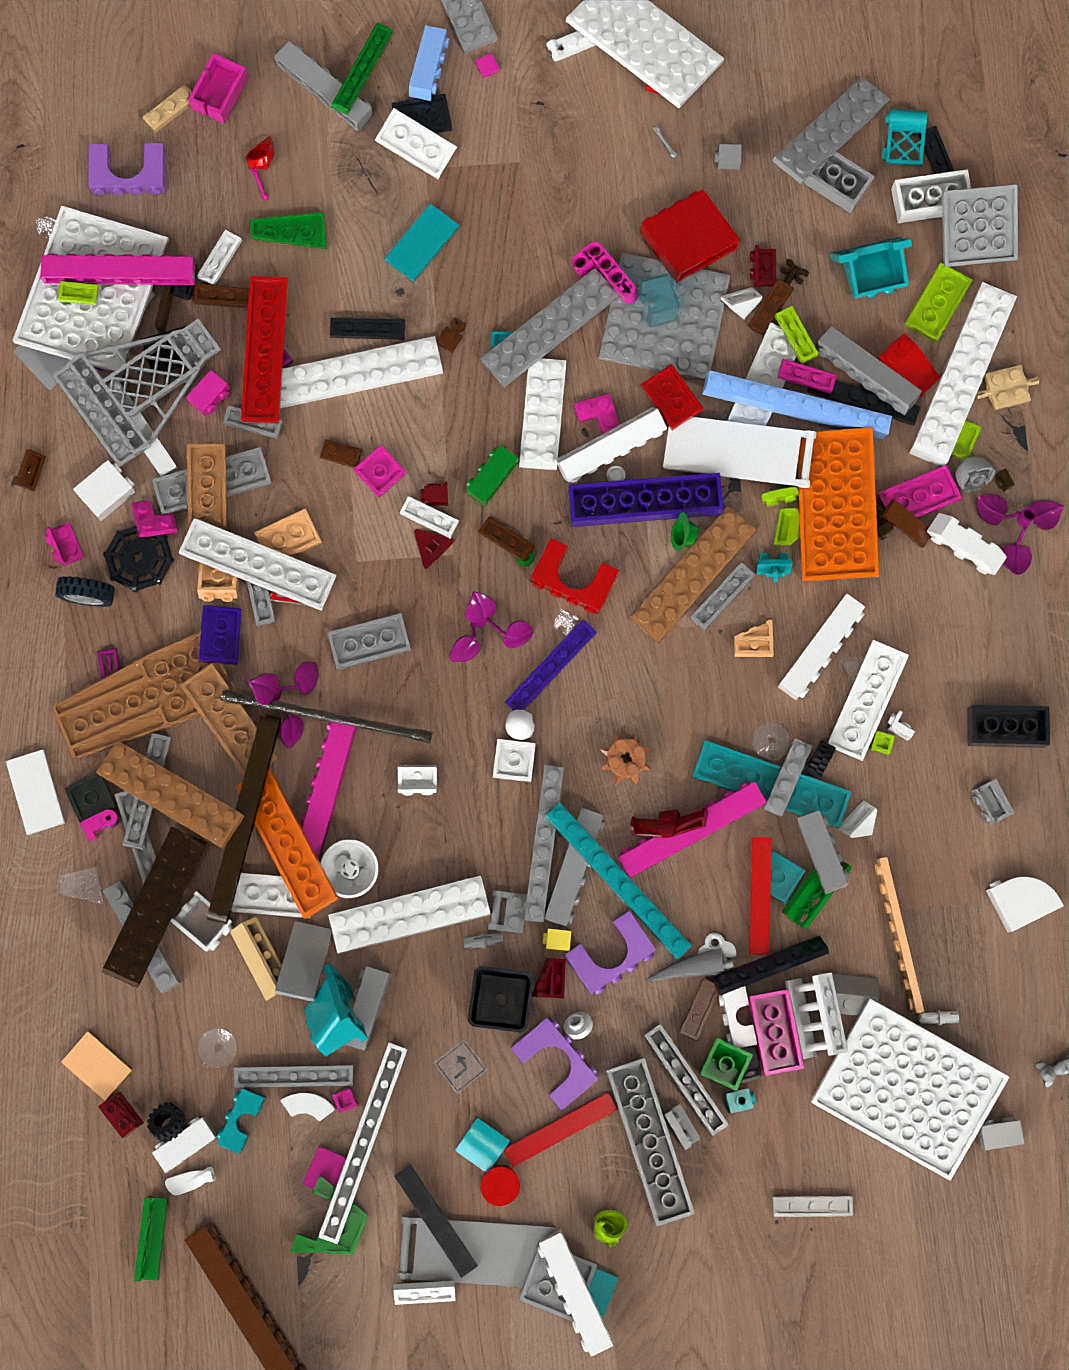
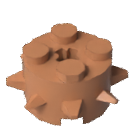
M635 734L630 739H621L618 735H614V744H612L610 749H601V752L607 756L606 764L601 770L611 771V774L615 776V784H618L622 779H631L637 784L640 772L651 769L645 763V755L651 749L650 747L643 748L637 742V735ZM628 755L631 762L623 763L621 756Z

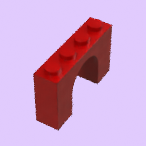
M550 538L531 576L533 586L540 590L545 588L554 597H563L573 606L580 605L590 614H599L619 575V570L602 562L590 585L582 589H571L565 586L558 576V569L568 550V546Z

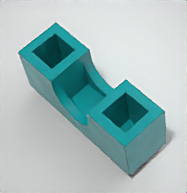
M242 1088L241 1091L238 1090L233 1099L236 1102L233 1110L229 1109L226 1114L225 1120L227 1123L224 1128H220L216 1139H219L217 1145L237 1154L242 1153L250 1134L240 1129L239 1119L245 1113L255 1117L258 1116L266 1097L247 1088Z

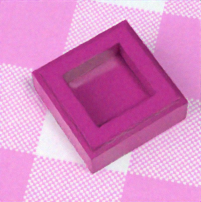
M492 53L475 60L483 79L500 71Z
M351 1087L332 1095L339 1113L358 1106Z

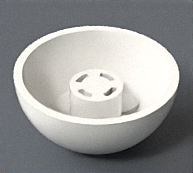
M343 840L333 844L325 852L321 860V865L339 897L355 898L365 894L372 888L378 876V861L374 852L366 844L357 840Z

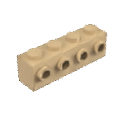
M254 917L239 924L230 933L267 1001L279 995L275 994V988L282 964L257 917Z

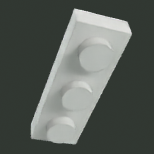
M225 230L198 273V279L209 285H216L241 244L242 239Z
M409 496L400 511V515L450 539L459 524V520Z
M454 1281L394 1284L395 1305L455 1301Z

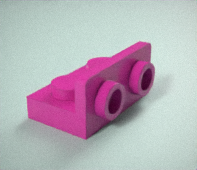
M70 522L54 529L46 528L48 534L45 537L50 546L53 545L55 551L52 554L57 563L60 562L63 566L85 558Z

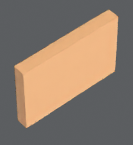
M306 508L254 532L260 545L290 557L322 543Z
M89 1031L61 1061L104 1101L114 1093L132 1072V1069Z

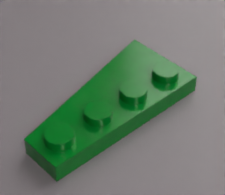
M323 212L249 219L252 240L327 250Z

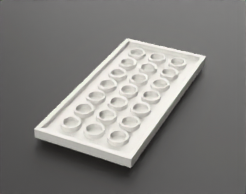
M583 0L566 19V22L678 108L689 99L724 61L721 55L649 0Z

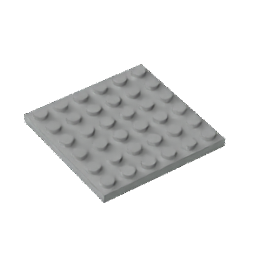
M622 253L619 267L635 285L638 292V300L633 304H626L619 296L610 304L599 359L659 372L672 364L680 376L705 381L707 374L711 371L725 304L721 300V296L727 294L730 275L701 269L676 283L660 260ZM621 277L616 278L615 282L620 281Z

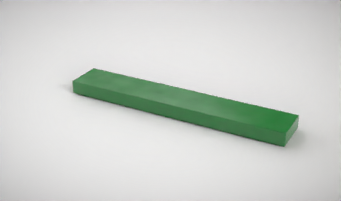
M376 23L334 98L331 108L346 115L349 114L392 37V29Z

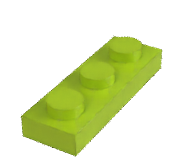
M793 306L775 314L776 320L801 364L819 355Z

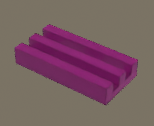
M117 648L97 651L102 679L106 678L103 661L104 654H106L109 675L113 674L110 653H113L116 672L121 670Z

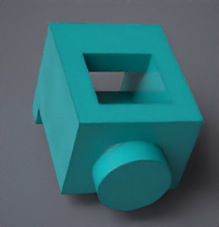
M749 1088L724 1093L730 1114L752 1109L753 1104L756 1103L754 1092H750ZM739 1097L745 1098L744 1104L738 1103Z

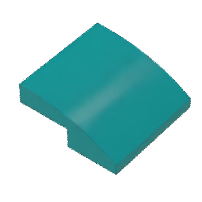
M477 1117L455 1151L483 1171H487L493 1167L510 1140Z

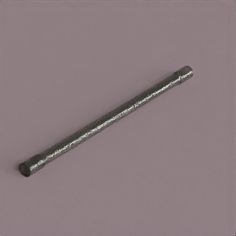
M224 689L221 695V701L279 711L412 738L413 740L431 743L433 734L431 731L411 729L273 700L267 705H261L253 696Z

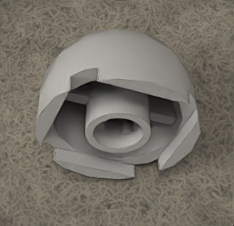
M980 456L966 457L957 467L955 473L956 481L965 493H971L981 489L979 485L984 482L987 485L994 477L995 470L988 460Z

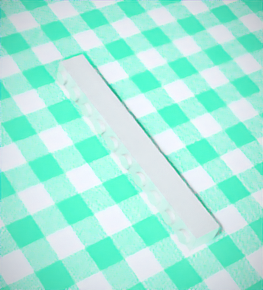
M388 1043L318 1235L321 1239L335 1244L339 1242L407 1049L392 1043Z

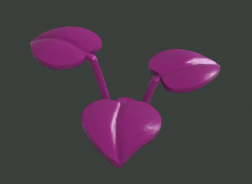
M979 495L977 497V510L980 517L986 523L998 525L1002 518L1017 517L1018 524L1023 526L1016 546L1007 545L1002 550L1007 556L1003 565L1015 575L1023 574L1029 568L1032 560L1030 549L1026 546L1019 547L1026 529L1033 521H1035V525L1040 529L1050 530L1054 528L1059 522L1064 506L1052 501H1036L1030 507L1024 508L1021 513L1017 511L1014 514L1005 515L1008 512V504L1005 499L997 495Z
M473 591L465 610V617L471 622L470 626L472 627L473 636L472 638L468 635L460 637L451 649L449 660L452 662H465L475 658L481 648L480 643L475 641L477 638L475 627H483L487 622L505 636L503 644L509 648H517L527 643L532 637L534 630L529 623L519 620L511 623L507 628V632H504L489 619L496 611L495 602L487 595Z
M304 662L298 666L295 672V682L297 684L294 686H278V678L271 673L259 675L248 682L259 704L267 705L270 703L288 716V719H284L280 726L281 739L288 749L292 748L301 738L304 723L301 717H292L276 701L281 697L280 690L299 688L302 694L311 692L318 680V667L315 662Z

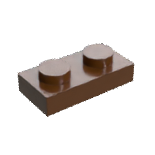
M325 439L320 458L355 468L358 465L362 450Z
M26 449L15 485L28 491H35L46 456L31 449Z

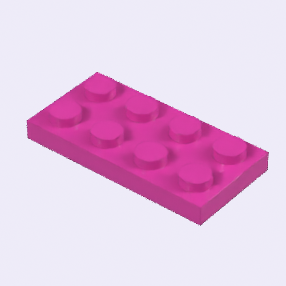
M947 465L877 494L884 511L893 499L899 502L916 518L962 500V496Z

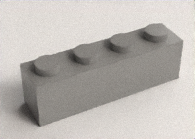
M818 810L797 818V823L824 893L828 894L847 887V881L850 878L847 870L841 867L840 862H843L839 850L835 851L833 844L836 842L832 832L828 833L827 831L828 821L825 814L821 815Z

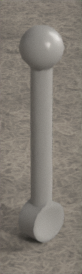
M657 125L653 127L655 133L658 134L669 150L670 156L676 158L677 152L673 151L660 132Z

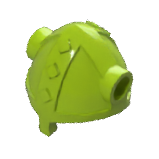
M604 1210L594 1217L593 1234L596 1240L607 1243L609 1247H613L626 1232L628 1226L627 1219L616 1210Z

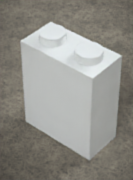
M108 460L73 489L100 521L105 519L135 493L132 488L134 483L128 477L123 478L120 474L122 470L116 463L112 465Z

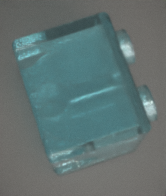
M669 273L641 280L639 292L641 302L651 301L655 303L648 306L649 314L646 320L649 327L676 321L678 314L681 313V298L676 296L675 293L677 289L676 281L674 278L671 279Z

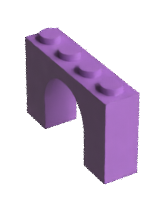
M144 143V166L136 176L127 179L116 177L111 173V151L108 144H90L88 186L92 194L98 196L113 193L114 195H123L124 193H132L134 195L151 193L157 195L161 192H166V149L163 143Z
M630 911L613 921L614 926L623 937L627 946L626 957L618 967L604 969L597 966L581 944L564 955L590 995L595 993L597 996L606 989L604 985L609 982L614 984L622 978L620 974L626 970L628 973L638 967L636 963L642 959L646 962L654 957L652 952L656 950Z
M546 1018L517 1042L511 1050L523 1064L539 1050L549 1046L558 1047L568 1055L571 1063L570 1073L566 1080L549 1094L558 1107L563 1110L598 1080L596 1077L598 1072L591 1064L587 1066L583 1062L585 1059L584 1055L579 1049L574 1051L570 1046L573 1043L566 1034L562 1036L557 1029L560 1026L553 1018L551 1020Z

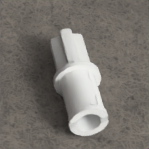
M937 1010L936 1012L919 1013L918 1020L920 1024H937L941 1026L945 1023H958L959 1014L958 1011L941 1012Z

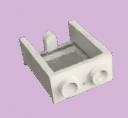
M196 891L194 893L195 896L182 907V911L171 922L204 951H214L220 944L218 941L223 934L227 936L233 929L231 925L234 921L229 918L227 924L207 920L211 902L200 892Z

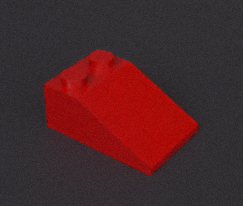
M905 333L877 358L920 389L922 392L919 398L941 378L918 345Z

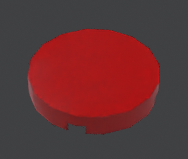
M497 1165L485 1171L481 1178L480 1189L482 1196L488 1203L494 1206H504L516 1199L520 1190V1182L513 1169L504 1165Z

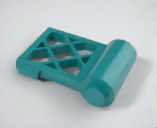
M890 109V112H886L885 123L889 124L887 148H883L882 160H886L885 164L923 165L928 111ZM892 132H900L904 138L896 143L892 139ZM913 133H921V140L914 144L909 136ZM905 140L912 146L906 153L899 147ZM897 148L902 156L898 159H890V152ZM915 149L919 154V161L911 160L907 155Z

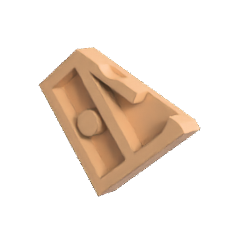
M768 620L765 624L758 627L755 626L749 629L748 632L736 635L734 637L735 657H773L772 620Z

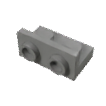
M680 1104L663 1114L684 1150L690 1148L691 1144L700 1139Z

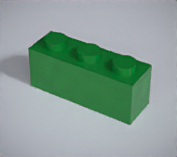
M501 445L498 449L494 448L491 451L488 462L486 464L482 463L477 471L478 475L475 479L472 477L466 485L467 494L484 507L519 463V458Z

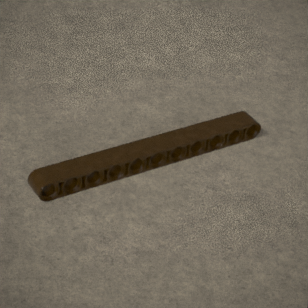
M261 714L235 809L245 817L226 844L207 920L227 924L229 921L281 725V718L266 714Z

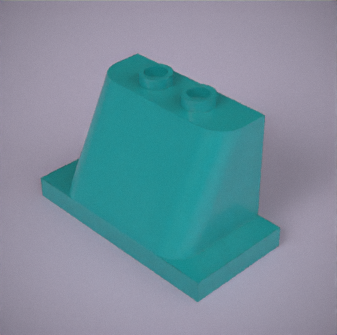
M895 237L830 253V259L837 263H843L854 298L863 296L872 298L876 297L877 293L880 292L889 294L895 292L896 288L909 286L903 248L912 247V242L909 238Z
M331 963L323 966L326 979L317 990L314 1002L310 1001L304 1009L307 1018L305 1023L311 1031L310 1039L325 1056L354 1038H357L360 1042L368 1039L363 1023L353 1014L349 1000L354 995L351 985Z

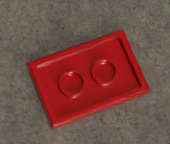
M672 364L641 384L642 389L659 410L672 431L704 410Z

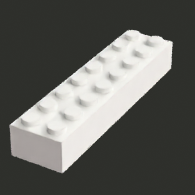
M477 876L333 913L328 916L337 953L342 954L489 916L491 913L482 878Z

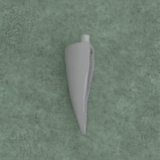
M721 948L711 950L677 962L647 979V982L676 977H709L726 972V969L733 968L734 962L733 959L724 961Z

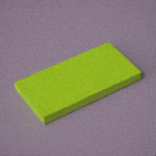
M940 262L908 317L905 326L937 343L973 279L951 267H945Z

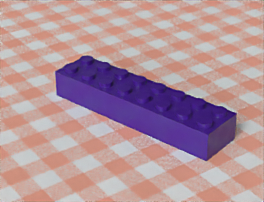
M720 473L568 486L571 527L678 519L681 512H685L688 518L717 516L722 514L724 510Z

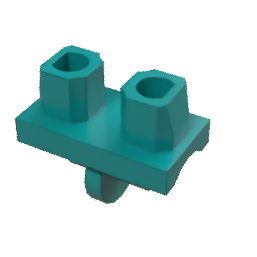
M760 553L756 574L772 577V581L777 582L778 577H785V574H791L792 559H789L788 553H779L777 559H770L769 553Z

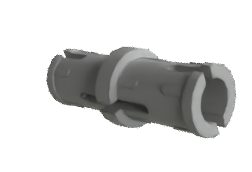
M502 932L493 934L480 933L481 935L463 938L465 950L480 947L485 949L487 946L504 944Z

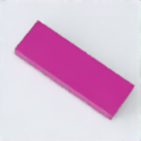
M786 359L782 360L777 376L779 379L829 394L832 393L837 377L836 374Z

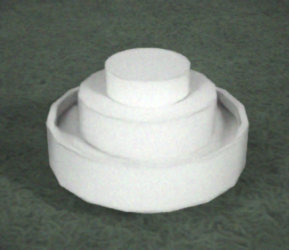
M585 1012L571 1014L564 1023V1030L572 1039L584 1038L591 1032L593 1027L592 1019Z

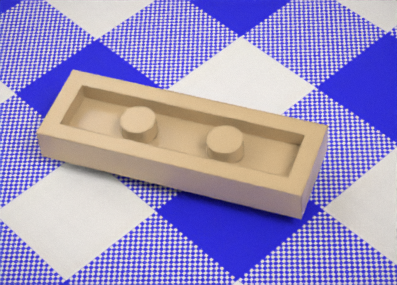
M184 84L142 117L143 120L156 133L190 107L188 99L192 91Z

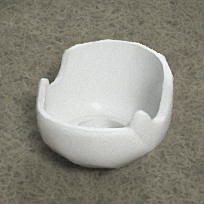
M514 710L509 713L506 719V731L513 739L524 740L533 735L535 724L529 712Z

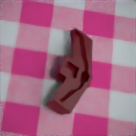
M704 807L701 811L681 817L678 809L659 812L658 819H642L632 816L630 823L631 833L633 836L670 838L706 827L708 810L707 807Z

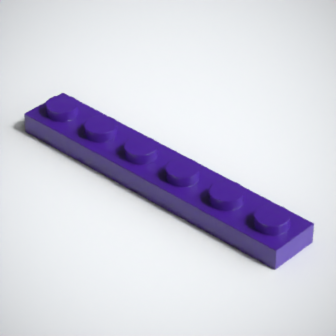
M582 620L505 701V704L513 711L525 710L597 634V631L586 621Z

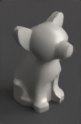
M1069 1054L1066 1055L1064 1060H1060L1053 1067L1042 1062L1036 1064V1067L1040 1069V1076L1045 1081L1046 1087H1050L1054 1083L1057 1075L1069 1074Z

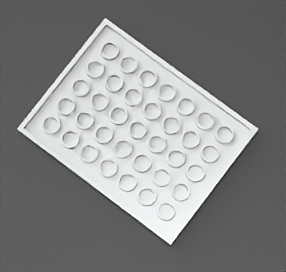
M61 206L44 255L49 253L62 256L70 253L77 256H85L86 254H94L96 256H104L105 254L142 256L149 254L160 257L166 251L169 238ZM40 263L13 338L14 343L71 360L81 352L85 353L134 341L153 285L93 284L99 286L97 305L60 302L58 300L60 284H44L40 277ZM131 348L119 351L126 362ZM115 352L88 358L92 366L111 372L124 365Z
M869 998L846 1037L848 1052L836 1055L810 1101L951 1181L1008 1081L1009 1076Z

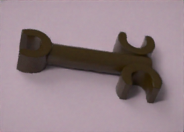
M787 259L786 264L790 268L786 269L782 266L780 270L783 274L787 275L784 282L790 285L795 278V281L802 285L804 280L799 275L807 277L809 272L806 269L794 266V262L791 259Z

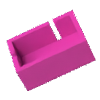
M213 53L206 65L207 71L204 70L188 101L192 110L205 116L209 114L210 118L225 124L249 77L246 67Z

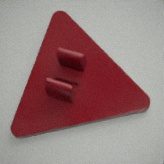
M419 529L414 530L425 569H428L454 543L453 538L450 539L446 536Z

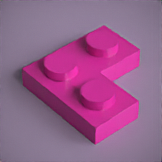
M610 393L574 403L579 423L597 418L602 434L620 425Z
M150 500L132 502L131 508L139 537L177 533V525L173 513L154 515Z

